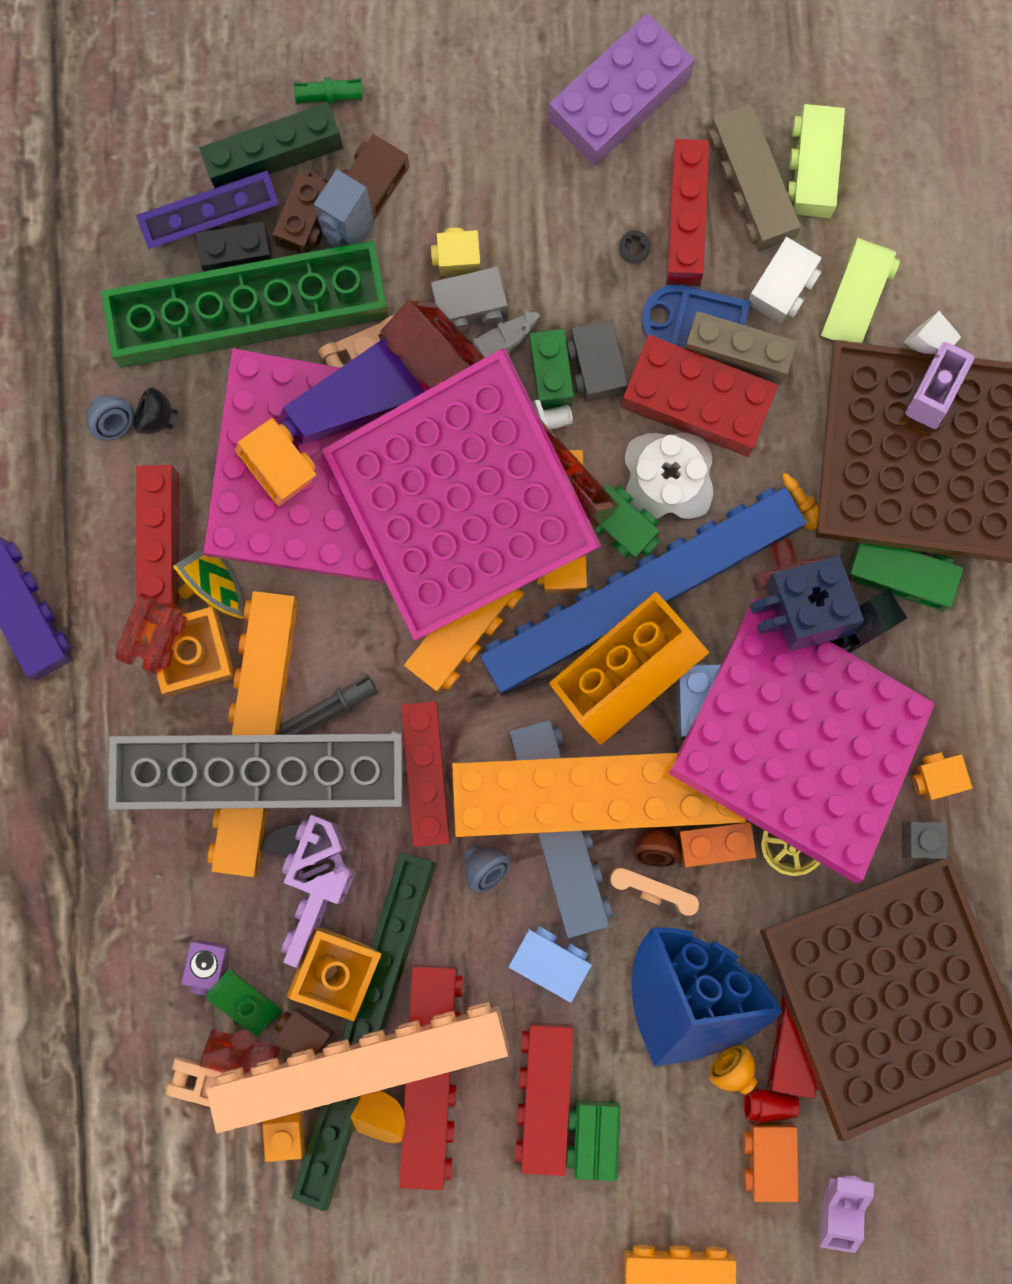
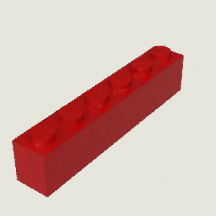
M414 964L412 967L409 1022L419 1020L420 1026L431 1024V1020L435 1015L454 1011L455 997H462L463 976L456 975L457 967ZM454 1011L455 1017L461 1016V1012ZM451 1072L405 1084L404 1118L406 1129L402 1139L399 1188L443 1190L444 1180H451L453 1158L446 1157L447 1143L454 1142L455 1121H448L449 1106H456L457 1084H450Z

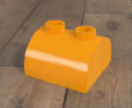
M315 927L286 996L299 1003L355 1021L381 953L347 936Z

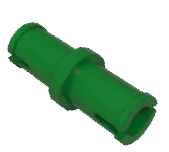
M326 77L324 81L294 82L296 105L328 102L329 105H333L334 101H363L361 78L331 81V77Z

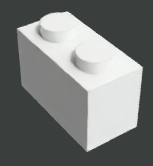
M786 237L748 299V301H751L750 306L781 325L787 315L794 318L804 301L799 297L804 287L811 290L821 274V271L816 268L822 257Z

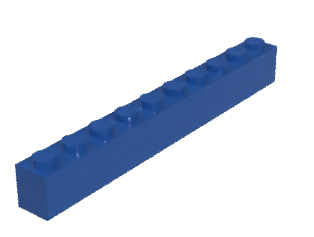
M772 487L756 497L758 501L756 504L748 508L744 504L735 507L726 513L727 520L718 525L715 524L714 520L708 522L696 530L698 536L686 542L684 537L672 542L665 547L668 552L662 556L655 558L654 554H651L635 564L638 569L625 575L624 571H620L605 580L607 586L595 592L592 587L578 594L575 597L577 602L566 609L561 604L544 614L546 620L534 626L533 622L530 621L514 630L516 636L504 642L502 638H499L483 648L486 653L482 654L480 658L500 695L595 644L654 592L657 591L665 602L669 603L802 529L807 522L787 488L785 487L776 492L775 488Z

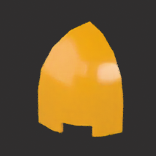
M380 1090L361 1095L350 1117L356 1131L386 1143L397 1144L402 1142L406 1125L404 1111L398 1101Z

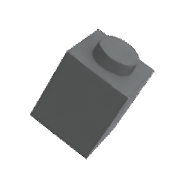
M902 822V858L947 859V823Z

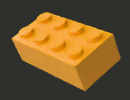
M656 591L550 681L549 684L578 723L602 745L708 655L709 651Z

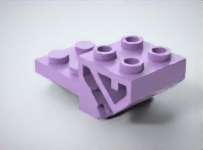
M310 815L309 820H302L295 839L300 841L296 853L288 854L281 872L286 875L285 884L310 893L309 897L301 899L295 914V918L300 920L296 930L288 932L281 952L286 954L283 963L295 968L300 965L313 929L320 926L329 901L335 904L343 903L355 876L354 869L350 866H345L340 854L347 851L348 848L338 823L318 815ZM327 859H331L334 861L335 868L331 872L327 874L318 875L315 879L311 881L306 879L326 869H329L330 864H324L306 873H304V869L309 868L315 864H322V861H325Z

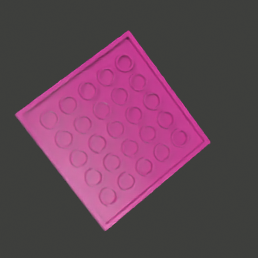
M232 348L203 556L386 584L322 451L325 447L366 424L300 445L294 438L292 444L299 453L305 452L313 461L316 476L310 485L280 507L275 504L235 452L238 441L269 419L273 418L279 425L280 421H282L279 416L284 406L340 369V367ZM418 382L424 391L436 386L435 384Z
M506 349L496 351L322 449L414 641L602 547Z
M755 598L751 603H753V602H755V601H757V600H760V599ZM748 606L668 774L857 884L863 881L935 703L830 641L795 651L789 650L782 630L768 634H759L758 624L764 620L777 617L775 611L770 610L760 614H753Z

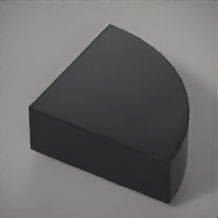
M287 825L276 829L264 840L260 850L287 858L289 853H296L300 841L296 840L295 836L300 825Z

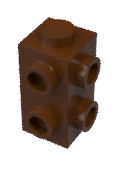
M298 172L272 234L277 246L298 254L311 252L312 248L316 249L319 246L323 233L321 232L322 229L314 203L328 183L325 178L314 173H309L307 176Z

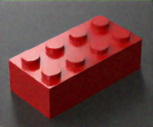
M648 334L624 394L621 408L684 433L699 436L705 441L749 457L756 444L778 384Z

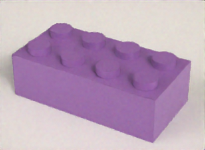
M646 13L549 103L548 120L596 166L691 77L695 59Z

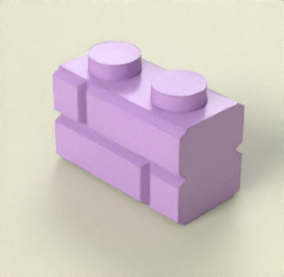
M943 342L931 361L905 414L930 428L937 429L975 359L973 354L948 342Z

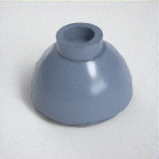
M96 396L91 400L86 415L88 429L92 436L98 440L111 441L118 439L133 424V408L128 402L117 396Z
M478 844L470 847L463 856L466 862L465 878L473 892H485L493 888L504 878L510 867V858L504 852L490 847L481 848Z

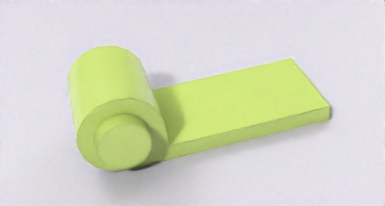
M858 237L856 238L845 266V273L820 336L834 341L863 342L887 278L893 280L897 272L900 260L895 258V250Z

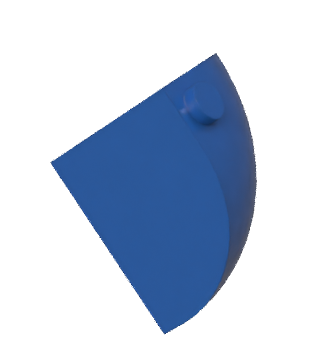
M665 927L652 928L642 940L635 956L632 972L633 1007L640 1033L654 1067L696 1060L726 1050L757 1034L782 1013L775 997L757 973L752 976L736 961L739 956L714 940L709 944L693 937V932Z

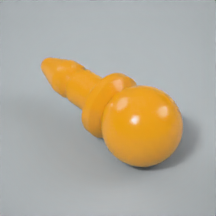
M787 473L783 474L784 487L789 491L807 522L803 528L808 531H816L818 504H815V498L813 496L807 497L794 478Z

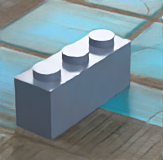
M336 169L314 203L322 229L321 232L326 240L325 244L329 248L362 243L375 224L367 187Z

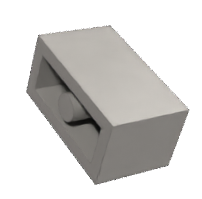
M498 266L431 282L433 298L442 331L449 329V332L452 333L468 329L470 324L482 322L484 325L494 324L502 320L503 316H508V305Z

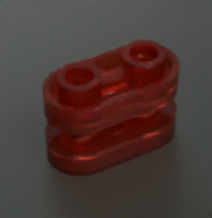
M141 593L133 605L118 643L115 658L129 665L135 661L137 656L144 658L142 669L158 675L162 669L168 670L174 656V650H171V646L175 636L180 637L182 635L187 617L183 616L182 607L167 603L162 612L156 610L157 599ZM150 623L156 625L149 645L143 643Z

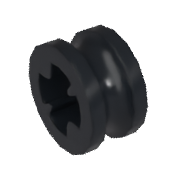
M633 230L623 235L620 240L619 252L624 261L630 264H637L647 258L650 242L644 233ZM632 240L640 241L639 247L644 250L642 253L637 251V255L629 254V248L625 244L627 242L632 244Z

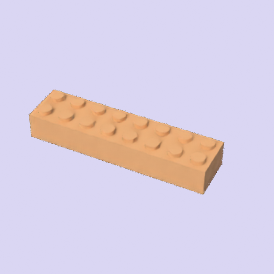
M484 1002L468 1007L469 1010H466L467 1014L455 1017L454 1011L433 1016L431 1024L420 1026L419 1020L399 1025L395 1029V1033L386 1036L384 1030H378L362 1035L363 1038L359 1039V1043L352 1045L349 1044L348 1039L328 1044L327 1047L323 1048L322 1053L314 1054V1050L311 1048L293 1053L291 1057L287 1058V1062L279 1064L278 1058H273L257 1063V1066L251 1067L250 1072L244 1073L243 1067L222 1072L221 1075L215 1077V1083L206 1089L216 1134L507 1057L509 1054V1044L499 1006L490 1007L489 1002Z

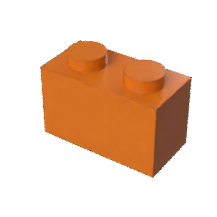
M751 822L676 832L681 848V867L756 858Z
M749 1122V1132H743L744 1154H749V1169H744L743 1172L744 1190L750 1191V1196L754 1202H798L797 1127L792 1122H768L757 1125L754 1122Z

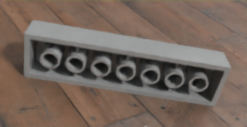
M402 734L109 736L108 810L404 807Z

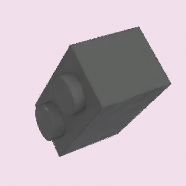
M608 320L572 328L571 340L566 341L569 360H576L579 373L574 374L577 393H584L586 403L625 394L628 384L613 321Z

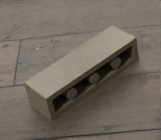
M750 103L714 116L710 129L707 131V137L713 151L717 150L721 158L719 166L723 179L726 182L730 181L733 188L732 201L737 212L742 211L746 220L744 230L750 243L754 242L758 252L783 243L786 237L791 240L795 239L801 229V225L752 104Z

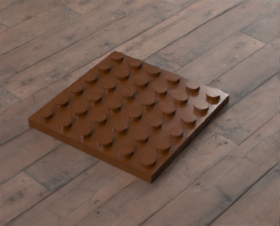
M835 340L832 347L815 537L1012 563V363L975 358L945 417L937 429H934L908 417L905 412L935 354H923L910 349Z
M951 856L947 857V859H939L760 930L838 1140L846 1141L1012 1068V1012Z

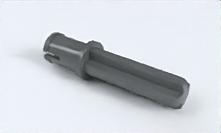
M366 674L343 689L336 688V694L281 724L279 727L281 735H303L345 710L349 713L352 712V707L378 694L373 681Z

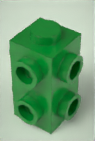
M607 484L584 509L590 516L588 519L593 529L600 535L605 530L616 540L611 545L626 558L630 554H633L636 558L641 554L646 557L649 556L660 543L656 537L661 532L655 528L659 521L645 508L640 513L629 504L634 498L619 485L613 490Z

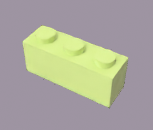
M804 104L800 116H794L792 137H797L796 149L792 148L790 152L789 169L794 170L793 181H788L787 193L796 215L831 218L837 207L845 108Z

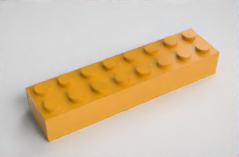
M678 753L452 763L455 837L745 823L746 819L668 774Z

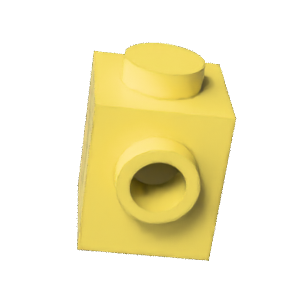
M448 228L444 230V233H437V245H431L432 266H439L440 277L459 276L481 270L478 230L464 231L462 228Z

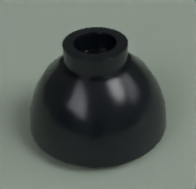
M150 387L144 391L138 403L134 417V428L139 434H154L165 428L172 429L175 425L178 411L171 407L169 400L162 392Z

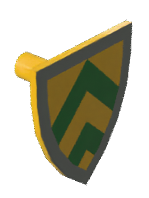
M204 547L173 566L185 582L178 589V593L183 599H188L195 593L209 607L216 608L233 617L244 618V603L240 585L226 559L203 556Z

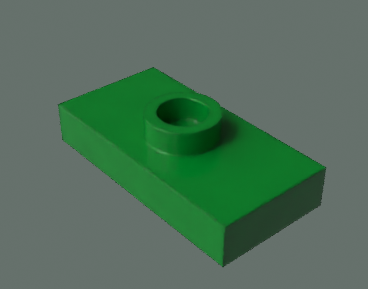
M230 968L205 995L210 1003L257 1037L282 1011L278 1004Z

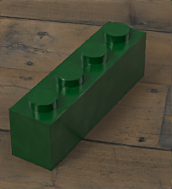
M326 102L201 146L199 149L214 188L263 171H268L270 175L343 149V145L330 105Z

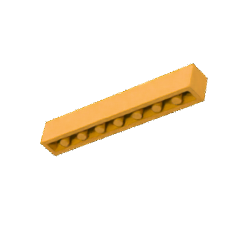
M253 591L252 600H246L244 620H248L247 634L242 633L239 641V654L243 655L242 668H236L233 684L234 689H238L236 703H231L228 716V722L233 724L232 735H279L280 733L279 727L281 726L299 602L295 596ZM269 808L215 809L213 828L218 830L216 843L211 842L208 851V863L212 864L211 872L259 877L262 850L260 849L264 842Z

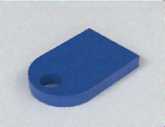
M668 285L655 291L647 300L642 313V330L646 339L649 334L685 348L696 311L745 325L751 301L684 285ZM655 308H662L667 311L669 319L663 324H657L650 318V312Z

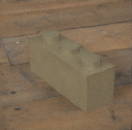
M696 311L685 349L781 385L788 374L797 341Z

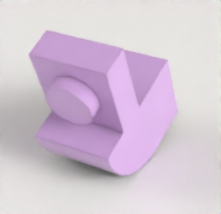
M856 1176L837 1177V1179L829 1178L822 1205L819 1247L856 1253L864 1241L865 1210L874 1198V1183L864 1182Z

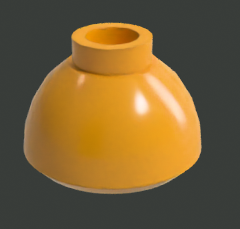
M735 1045L724 1050L711 1065L709 1072L710 1082L724 1091H739L741 1094H747L752 1091L757 1084V1079L754 1076L756 1070L755 1060L750 1050L745 1045Z

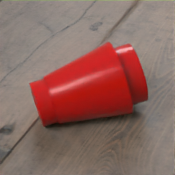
M755 1088L744 1096L745 1118L748 1121H754L756 1125L797 1118L799 1115L800 1105L797 1096H790L761 1088Z

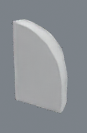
M938 311L918 326L904 343L920 353L936 354L943 342L955 345L961 336L941 312Z

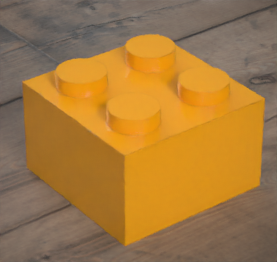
M208 607L144 626L163 695L172 697L234 679V665L220 614L215 608Z

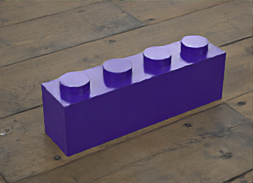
M263 171L137 214L136 217L147 247L151 249L279 205L268 171Z
M0 537V628L27 678L37 681L73 660L68 652L72 649V645L63 631L58 632L52 622L56 619V616L50 605L46 601L41 602L36 591L40 587L30 571L25 573L19 561L23 559V555L14 541L8 542Z

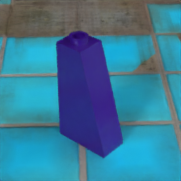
M383 338L284 406L279 416L282 420L280 424H283L289 430L293 439L295 438L300 445L370 423L425 391L385 338Z

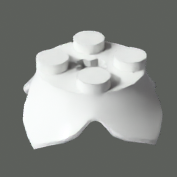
M682 432L673 435L647 433L629 442L625 453V464L631 475L626 486V492L634 498L629 504L640 513L645 508L656 519L667 513H674L684 519H694L707 514L713 498V485L709 476L712 454L704 439ZM674 467L679 478L675 480L673 477H670L666 480L662 476L665 472L662 468Z

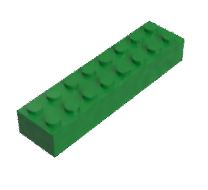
M374 240L101 291L111 355L120 368L374 322L389 317Z

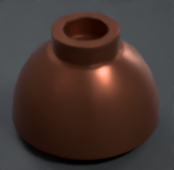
M654 827L647 829L637 837L632 848V855L643 864L654 867H668L681 860V848L677 838L670 832V827Z

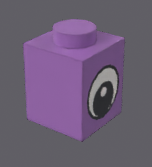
M202 940L191 941L182 985L191 986V993L206 995L226 973L231 946Z

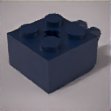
M840 556L773 573L765 585L769 597L757 600L749 605L753 614H760L770 610L775 611L777 617L764 620L758 624L759 634H768L782 630L788 649L792 651L853 635L864 621Z

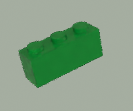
M856 543L846 574L847 577L850 576L851 582L881 592L889 589L894 596L944 612L952 607L964 568L954 565V559L943 555H935L933 558L923 555L921 551Z

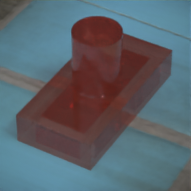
M791 539L771 544L777 568L757 573L752 578L755 590L766 589L765 585L773 573L824 560L825 555L797 562Z
M212 1029L200 1059V1067L219 1072L243 1067V1071L246 1073L250 1072L251 1067L257 1066L259 1062L278 1058L280 1047L255 1041L251 1033L246 1030H238L233 1034Z

